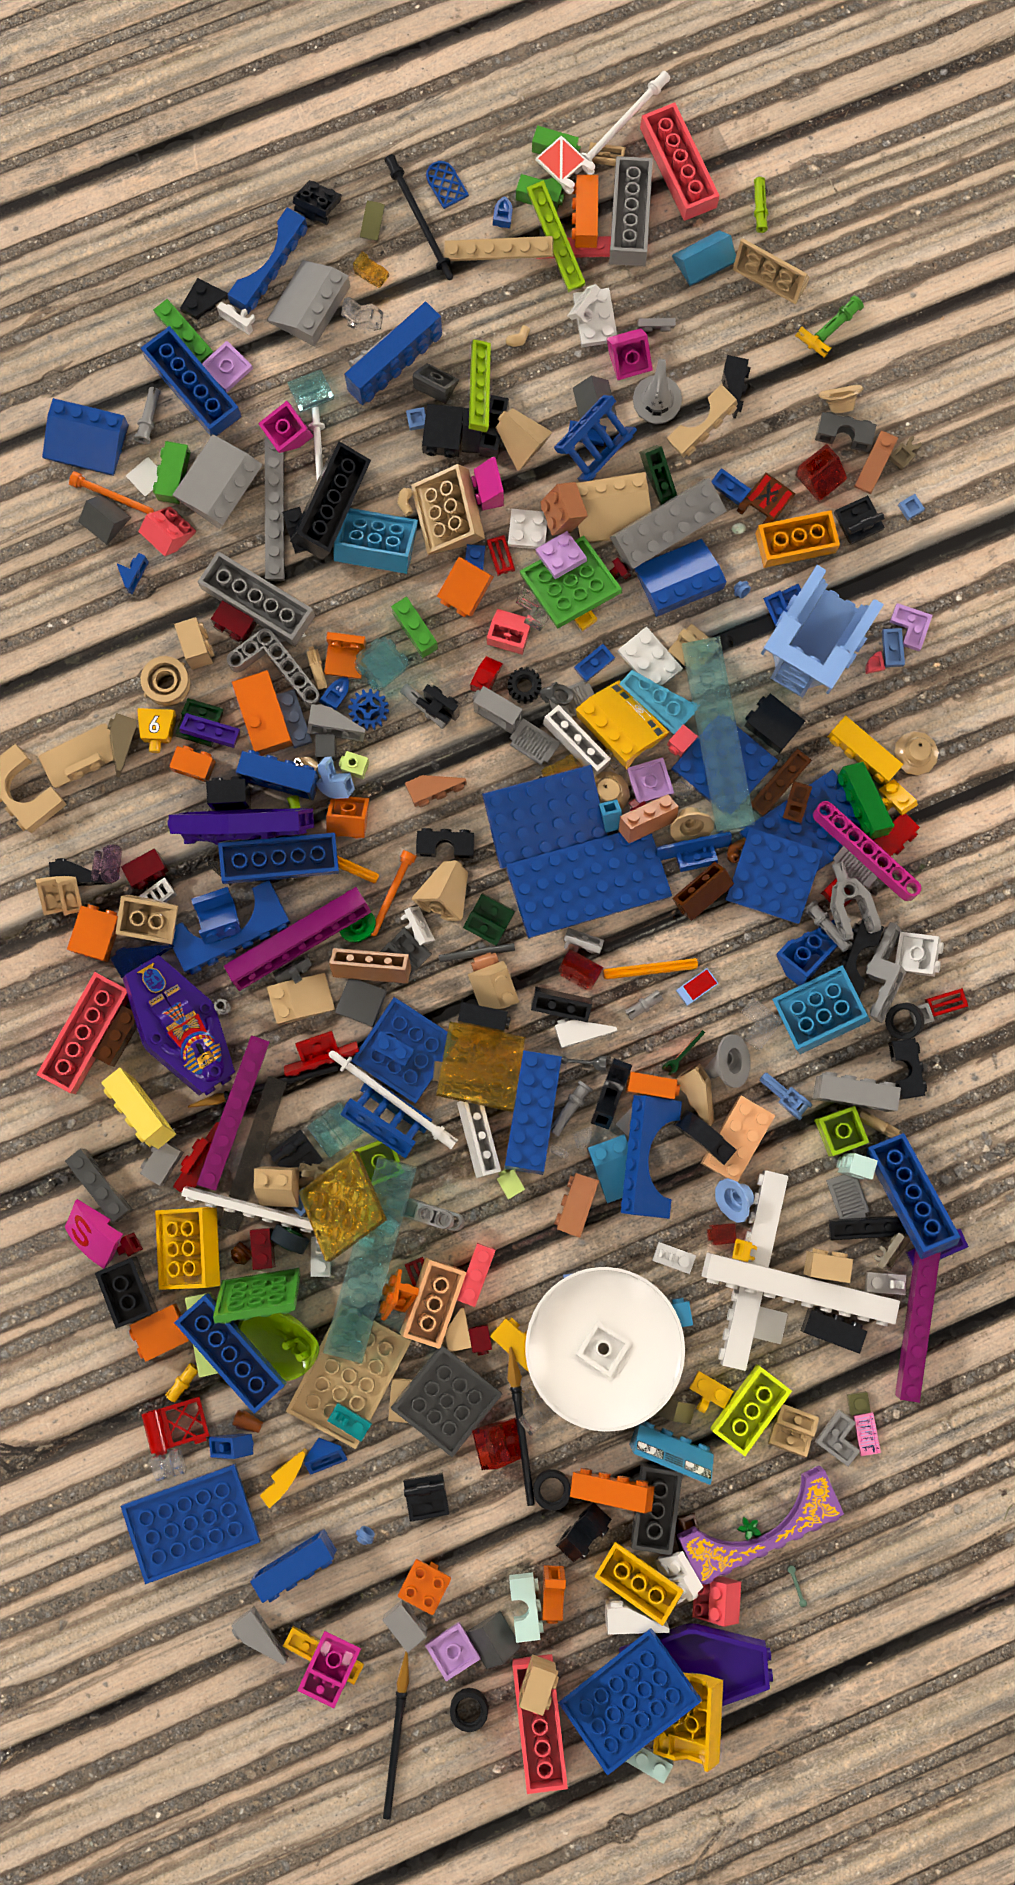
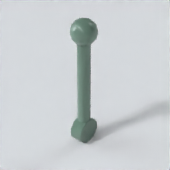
M789 1565L787 1571L791 1574L800 1599L799 1605L806 1607L807 1601L803 1598L795 1575L796 1568L793 1565Z

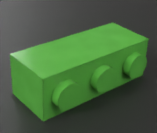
M165 441V446L161 448V465L157 466L158 478L157 482H154L153 493L158 501L180 504V501L172 495L187 472L191 454L188 445Z
M408 597L391 606L392 614L422 659L438 649L437 641Z

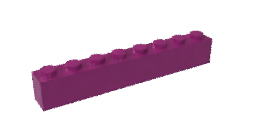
M357 887L318 910L313 911L303 919L298 920L288 928L281 930L271 938L266 939L236 959L231 960L224 965V968L238 991H241L370 914L371 910Z
M253 1035L249 1039L197 1182L199 1186L214 1191L218 1188L270 1041Z
M915 1249L895 1395L900 1400L920 1403L941 1252L921 1260Z

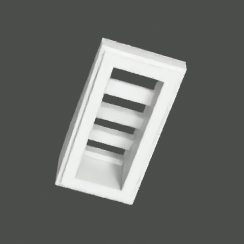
M164 877L139 897L148 898L151 895L154 900L166 903L177 894ZM163 886L168 892L166 895L161 890ZM158 891L162 898L158 899L154 892Z

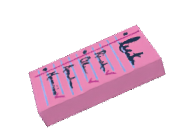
M873 1412L853 1415V1420L856 1422L854 1426L860 1456L881 1453Z

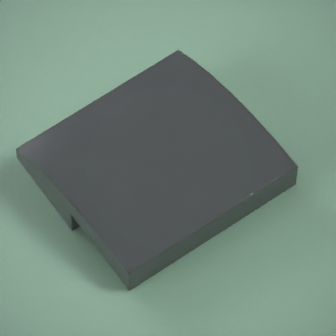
M403 928L380 951L409 954L411 963L410 976L432 955L424 945H419L414 935L406 928Z
M348 979L335 1013L374 1027L387 991L357 979Z

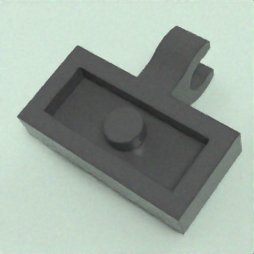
M305 954L273 972L278 983L290 981L293 978L296 984L302 980L300 974L308 971L312 963L308 955Z

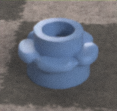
M739 581L734 586V595L744 598L751 590L748 582Z
M362 1526L360 1530L356 1531L357 1540L363 1545L372 1544L375 1533L371 1528Z

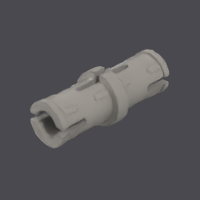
M656 990L646 998H640L638 1003L626 1009L625 1013L629 1015V1019L632 1021L635 1017L643 1012L647 1013L650 1011L649 1008L663 1001V997L659 996L660 992Z
M218 999L217 1002L215 1001L214 1008L216 1012L219 1011L218 1014L228 1015L231 1012L230 1003H227V1000Z

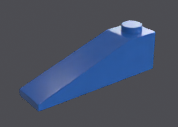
M819 926L818 929L806 932L801 937L788 941L777 952L776 956L785 975L800 986L816 973L838 946Z

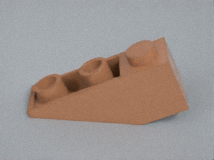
M422 775L406 782L405 785L414 806L424 807L435 798L437 800L445 798L447 793L451 791L459 792L463 790L467 782L465 778Z

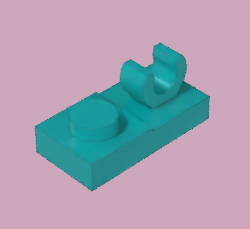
M337 1403L327 1420L359 1441L363 1440L372 1424L340 1403Z

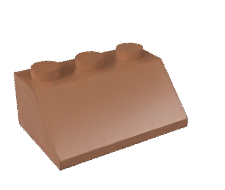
M575 1173L574 1176L570 1175L567 1187H570L568 1195L564 1194L561 1206L564 1207L562 1213L557 1214L554 1223L557 1225V1230L579 1238L581 1237L599 1180Z

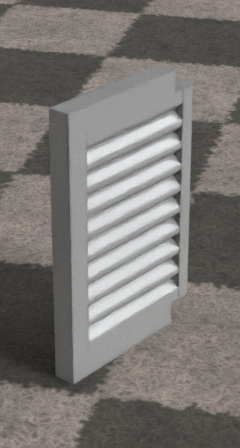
M584 680L568 687L573 693V699L569 705L560 706L571 718L577 716L576 708L590 696L594 695L590 683L585 684ZM563 691L554 693L559 701L564 702L568 699ZM551 700L549 701L552 710L558 706Z
M524 718L510 737V740H512L510 746L539 765H542L543 762L548 763L561 742Z
M845 846L833 857L835 861L833 865L844 862L848 877L851 879L856 878L867 889L878 878L849 852Z
M843 1174L826 1180L839 1219L866 1217L865 1213L870 1211L858 1178Z

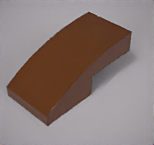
M793 781L783 818L798 823L802 822L812 786Z

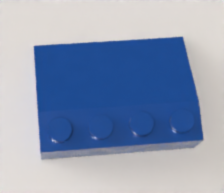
M53 398L47 416L42 458L114 476L129 424L124 415Z
M702 538L646 561L634 568L656 617L723 590L727 582L719 564Z

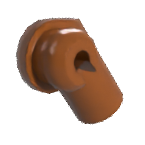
M744 837L729 845L727 852L729 862L737 863L739 861L740 850L743 849L746 841Z

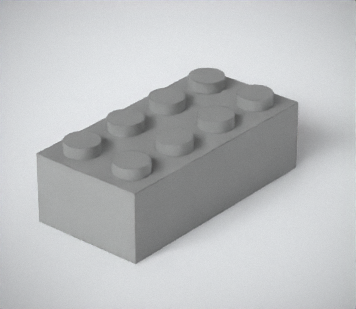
M825 1072L822 1075L816 1076L813 1093L814 1100L884 1112L898 1111L901 1088L895 1087L896 1083L884 1082L876 1084L874 1079L864 1078L859 1081L856 1080V1076L845 1075L837 1077V1073Z

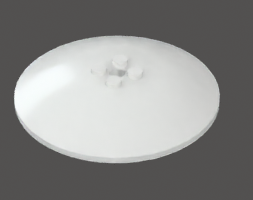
M596 1267L578 1271L565 1277L542 1297L528 1325L525 1355L529 1375L534 1387L543 1401L556 1414L566 1421L585 1429L618 1431L643 1423L654 1416L668 1402L682 1375L685 1359V1341L676 1311L666 1296L655 1285L627 1270L612 1267ZM601 1343H605L609 1347V1351L605 1355L598 1352V1346Z

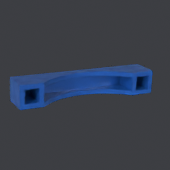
M288 207L277 221V242L270 258L256 272L238 279L227 294L230 304L240 310L246 309L248 314L252 309L256 308L261 295L267 292L268 285L272 280H275L278 270L286 264L289 254L296 249L299 239L304 237L307 232L306 218Z

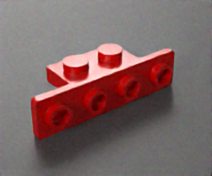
M332 1031L297 1042L295 1044L301 1060L285 1065L284 1074L285 1076H296L301 1071L313 1070L321 1064L336 1062L329 1057L330 1051H335L342 1057H351L356 1052H359L358 1044L355 1041L338 1047Z
M219 1122L215 1123L206 1138L202 1137L201 1140H196L192 1146L193 1152L191 1155H187L181 1162L182 1168L180 1171L182 1173L173 1185V1188L182 1193L185 1186L197 1187L199 1176Z

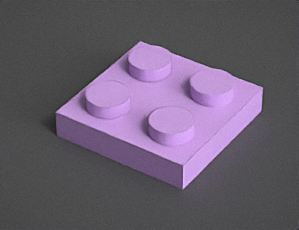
M228 341L202 363L226 393L253 369L252 365Z
M568 531L535 549L536 554L554 579L587 562V557Z
M663 757L627 769L635 799L639 804L643 801L650 802L667 794L669 796L674 794Z
M460 1621L425 1643V1647L445 1681H448L481 1659Z

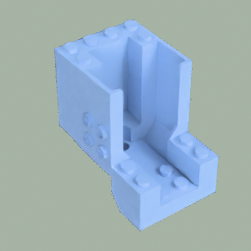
M816 565L798 596L793 595L786 607L788 612L783 611L776 624V629L761 652L762 655L766 651L773 654L775 670L770 679L802 698L809 688L819 685L828 687L826 693H830L845 667L849 668L856 658L857 654L854 652H859L867 640L865 634L884 605L874 599L870 605L864 606L861 604L859 608H856L853 602L849 600L844 601L839 598V594L835 591L826 590L828 584L823 579L826 570L819 565Z

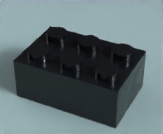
M137 1256L95 1273L116 1329L158 1312Z

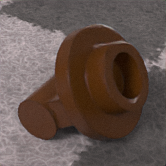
M239 1242L231 1250V1258L236 1264L245 1265L252 1258L251 1251L242 1242Z

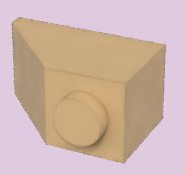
M460 1307L447 1327L442 1343L450 1352L472 1348L465 1307Z

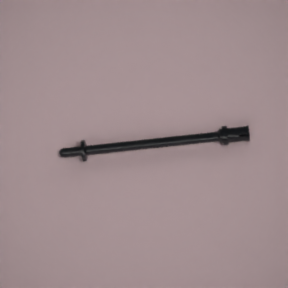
M390 154L384 159L391 172L390 176L393 180H397L438 261L436 269L443 270L447 280L451 281L453 279V274L449 268L451 260L450 258H444L403 178V168L399 166L395 155Z

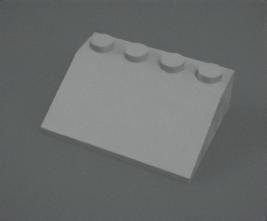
M302 260L269 315L267 322L315 347L350 288L349 275L330 266Z
M212 435L172 496L220 529L263 464L248 453Z

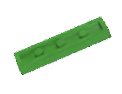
M168 299L153 309L156 316L166 327L170 326L201 364L214 353Z

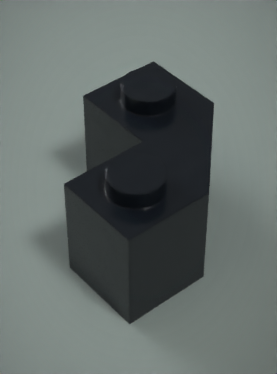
M593 1503L579 1515L578 1521L572 1527L569 1526L556 1546L573 1562L579 1558L584 1559L590 1552L588 1547L592 1541L598 1536L602 1538L608 1532V1525L612 1519L599 1506Z

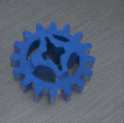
M363 689L362 695L355 693L356 699H350L353 705L348 706V709L352 711L349 713V716L354 717L352 721L358 722V725L361 727L364 725L366 731H368L369 726H372L374 730H376L377 724L382 727L381 721H387L385 714H389V709H386L389 704L384 702L385 696L379 697V691L373 694L372 689H369L368 693ZM374 699L378 701L381 706L376 705L374 703ZM368 707H371L372 709L367 713L366 710H368ZM357 713L363 715V716H364V720H362L361 718H359V716L357 715Z

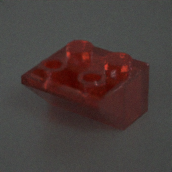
M828 444L824 445L799 465L795 474L818 502L848 479L840 458Z
M569 949L558 971L564 979L568 981L573 979L578 982L577 985L585 990L588 988L592 990L604 967Z
M516 1418L487 1424L472 1430L481 1470L499 1469L521 1459Z

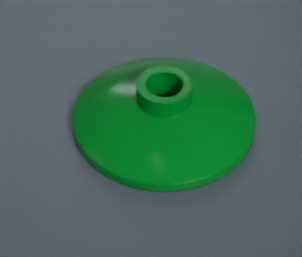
M371 912L341 930L340 935L349 942H360L367 939L376 927L374 915Z

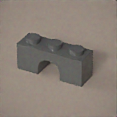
M822 412L815 440L833 444L838 433H846L852 440L851 449L869 452L873 444L877 424H873L868 420H856L850 416H838L833 412Z

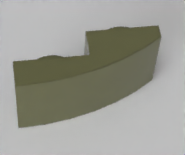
M367 200L360 238L378 242L385 204Z

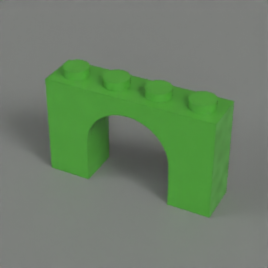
M538 125L532 140V152L541 154L560 136L565 138L579 153L581 146L578 145L579 137ZM521 174L516 188V200L532 205L527 187L541 182L543 179ZM554 178L546 179L544 182L557 212L559 205L562 206L564 202V189Z

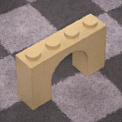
M14 744L0 755V803L3 801L7 805L5 810L10 816H16L18 819L16 823L23 831L28 830L32 833L67 804L51 786L30 802L20 803L14 801L10 792L11 782L19 772L32 763L23 750Z

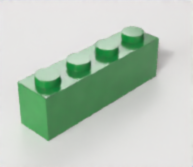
M859 762L843 766L838 774V782L845 791L846 799L853 808L854 816L858 819L861 830L871 839L887 836L893 829L894 824L865 763Z

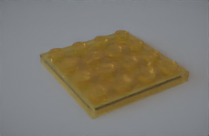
M450 1021L436 1096L513 1112L525 1037Z
M353 1150L298 1192L324 1259L328 1262L334 1260L387 1221L358 1151Z

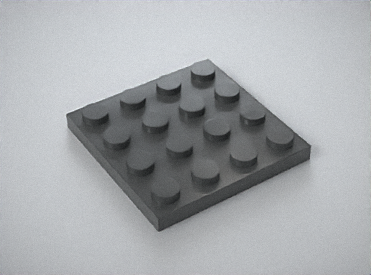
M441 1345V1348L435 1351L394 1402L391 1410L453 1457L503 1394L445 1346Z

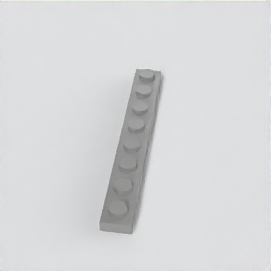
M265 437V580L285 581V536L282 513L284 511V452L279 453L268 437Z

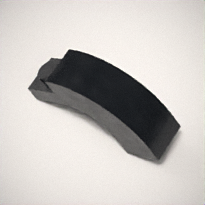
M613 1059L598 1098L591 1124L609 1130L623 1088L630 1074L631 1064Z
M688 1110L682 1113L680 1121H676L673 1124L685 1136L701 1145L723 1165L737 1151L722 1135Z

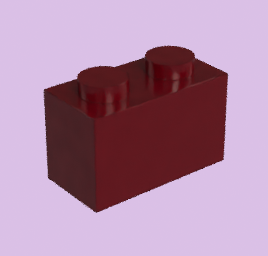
M223 600L211 617L213 627L221 633L227 632L230 634L229 637L236 642H245L257 625L254 618Z
M155 848L121 866L131 887L134 889L138 888L139 890L148 886V882L163 878L165 873L169 871Z
M273 1227L250 1230L253 1270L276 1267L274 1242L270 1239Z

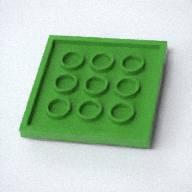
M584 535L574 541L587 557V562L559 578L554 579L541 559L520 570L521 577L557 629L622 593V588Z
M293 1268L222 1280L213 1314L214 1323L226 1324L233 1320H249L257 1316L268 1317L275 1313L287 1314L296 1310L301 1276L300 1269Z

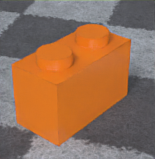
M183 745V748L176 747L169 768L173 772L206 782L209 781L216 762L211 754L204 751L197 753L194 752L193 748Z

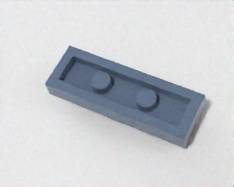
M295 690L277 694L294 748L311 744L312 740L310 734L307 733L308 728Z

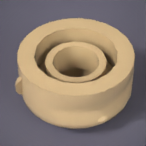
M159 656L149 661L144 666L140 677L141 686L145 692L144 697H148L154 703L162 706H172L182 702L187 696L191 685L189 673L184 667L185 663L169 656ZM167 675L174 677V683L170 688L162 689L158 687L162 677Z

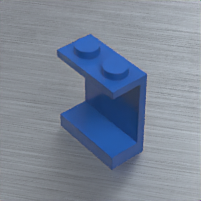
M228 887L191 899L201 928L199 934L205 944L213 943L242 932L234 899Z

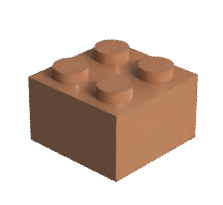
M576 482L556 484L540 502L552 536L561 535L566 531L570 534L588 516Z

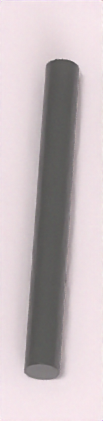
M512 943L439 955V961L446 962L478 957L489 952L491 954L496 952L497 954L515 951V945Z

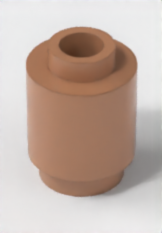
M489 952L473 958L474 962L471 963L473 972L498 963L499 960L496 952L492 954Z

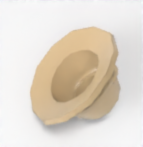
M851 385L825 390L819 393V397L826 400L831 412H849L854 409L857 395L863 390V387L861 385Z
M913 731L904 734L896 742L894 755L904 764L901 769L905 773L918 776L930 772L937 763L939 751L935 741L927 734Z
M611 771L600 772L595 777L600 803L617 799L622 810L630 798L628 784L621 775Z
M694 807L683 809L670 825V835L676 842L692 840L702 836L706 837L714 830V820L711 816L701 813Z

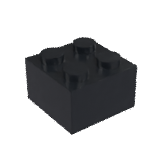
M234 776L230 780L215 777L211 779L212 781H206L207 804L213 811L251 809L250 786L242 777Z

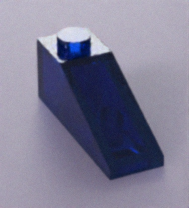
M174 945L122 947L115 952L116 955L111 958V961L121 978H123L127 973L154 957L162 956L172 949Z

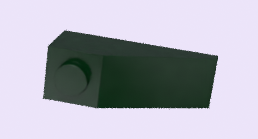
M655 445L640 451V457L660 505L677 496L662 446Z

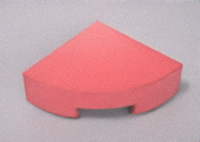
M881 651L876 652L868 660L865 669L866 674L886 669Z

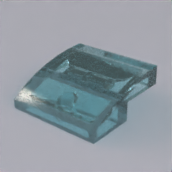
M321 369L287 382L300 413L334 399Z
M341 1102L307 1126L329 1158L363 1134V1131L358 1126L340 1115L344 1109Z

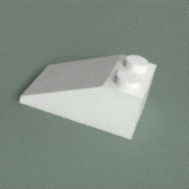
M612 1595L609 1596V1599H605V1620L608 1634H640L647 1632L650 1628L655 1633H670L667 1621L663 1626L626 1599L621 1598V1596Z

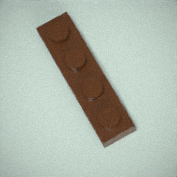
M797 748L748 806L759 816L764 817L812 760Z

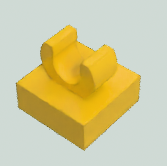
M736 1239L732 1258L745 1262L755 1260V1257L750 1256L751 1249L757 1250V1247L752 1245V1242Z

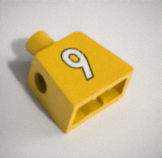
M137 708L141 740L149 743V752L160 753L161 743L169 744L171 742L177 719L176 712L170 709Z

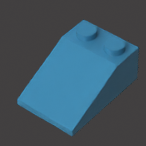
M625 1134L587 1148L607 1203L623 1197V1183L628 1152V1142Z

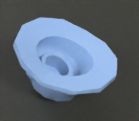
M726 1178L720 1180L715 1188V1200L720 1210L736 1223L745 1222L749 1216V1208L754 1202V1195L750 1187L744 1183L739 1184L737 1181Z

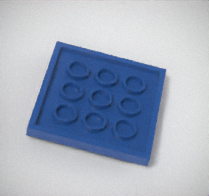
M720 712L671 770L729 818L778 760Z
M750 828L732 880L734 885L729 888L726 901L799 924L824 851Z
M393 997L351 1062L416 1104L433 1079L434 1061L444 1062L459 1039ZM380 1031L414 1049L406 1066L371 1048Z

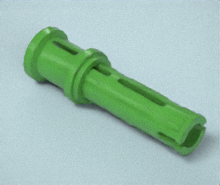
M853 295L845 306L839 308L837 315L814 335L819 336L818 339L824 342L845 321H850L858 310L861 311L864 308L863 302L860 298Z

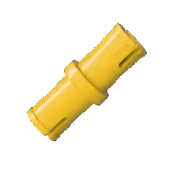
M803 326L795 335V337L808 345L807 348H812L823 358L831 350V347L818 339L819 336H814Z
M189 1363L184 1372L177 1376L176 1382L165 1394L170 1401L175 1403L182 1392L190 1387V1382L198 1373L197 1366Z

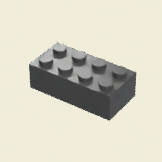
M641 1463L639 1480L648 1481V1485L655 1486L652 1511L648 1513L634 1511L630 1541L632 1549L672 1555L682 1473L661 1465Z

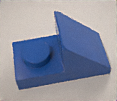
M138 553L136 558L132 559L130 569L117 563L124 586L130 594H133L149 563L146 556Z

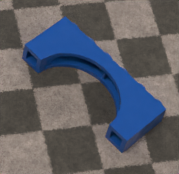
M270 880L252 888L255 899L254 911L248 923L241 929V933L205 944L201 938L194 936L184 923L175 926L173 944L171 945L185 973L196 974L202 970L201 967L207 964L212 966L219 962L218 959L224 956L226 958L236 954V950L240 948L247 949L254 945V941L259 939L263 941L271 937V933L275 931L280 932L288 928L291 922Z
M634 1095L621 1213L670 1219L672 1199L661 1195L653 1185L648 1161L651 1144L657 1132L669 1122L680 1121L682 1101Z

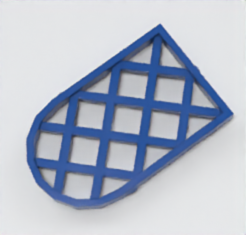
M437 161L428 167L426 173L428 184L443 209L469 196L454 168L449 163ZM445 165L446 168L445 170L440 169L439 166ZM431 169L436 170L434 175L429 174ZM438 171L444 173L443 178L437 177ZM446 173L453 175L451 180L445 179ZM435 179L441 180L440 186L434 184ZM443 183H450L449 188L442 187ZM452 184L459 185L458 189H451ZM441 189L447 191L446 196L440 195ZM450 192L456 193L455 199L448 197Z

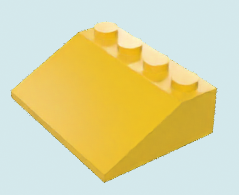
M217 1206L216 1208L198 1207L156 1210L159 1290L220 1286Z

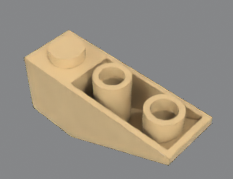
M698 1063L681 1073L676 1080H678L677 1084L680 1085V1090L684 1091L688 1097L690 1106L697 1111L698 1117L711 1126L715 1121L711 1082L701 1064Z

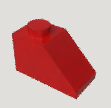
M486 656L475 672L470 683V689L476 692L485 686L491 690L503 663Z

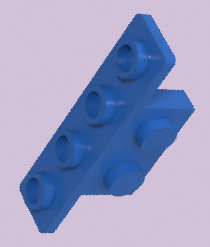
M721 832L692 840H683L678 843L664 844L656 848L657 857H660L661 861L676 858L681 872L708 867L714 862L718 863L715 849L732 844L731 832Z

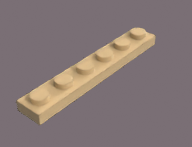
M553 236L446 240L444 242V258H450L451 261L553 257Z

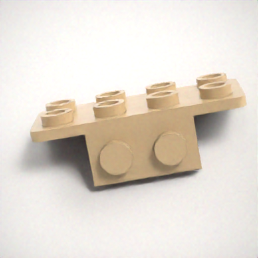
M103 723L39 756V760L54 788H59L73 780H78L85 774L96 771L101 766L114 760L110 742V730L107 729V724Z

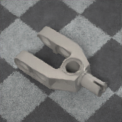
M844 862L832 865L838 882L832 887L830 909L840 938L843 941L854 939L850 925L851 919L848 918L844 903L851 899H856L867 931L869 933L880 931L881 922L871 893L856 878L851 879L848 877ZM844 887L849 889L850 895L845 893Z
M391 1195L386 1200L387 1208L400 1211V1215L405 1218L452 1231H459L464 1226L465 1221L462 1215L413 1198L402 1200ZM454 1216L459 1219V1224L455 1228L452 1227L454 1225Z

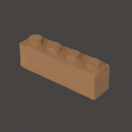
M333 948L329 963L332 976L336 978L408 984L411 973L409 954Z

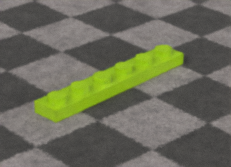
M544 180L527 187L528 195L545 236H553V256L568 292L585 286V280Z
M473 339L471 344L469 429L487 432L489 428L491 343Z

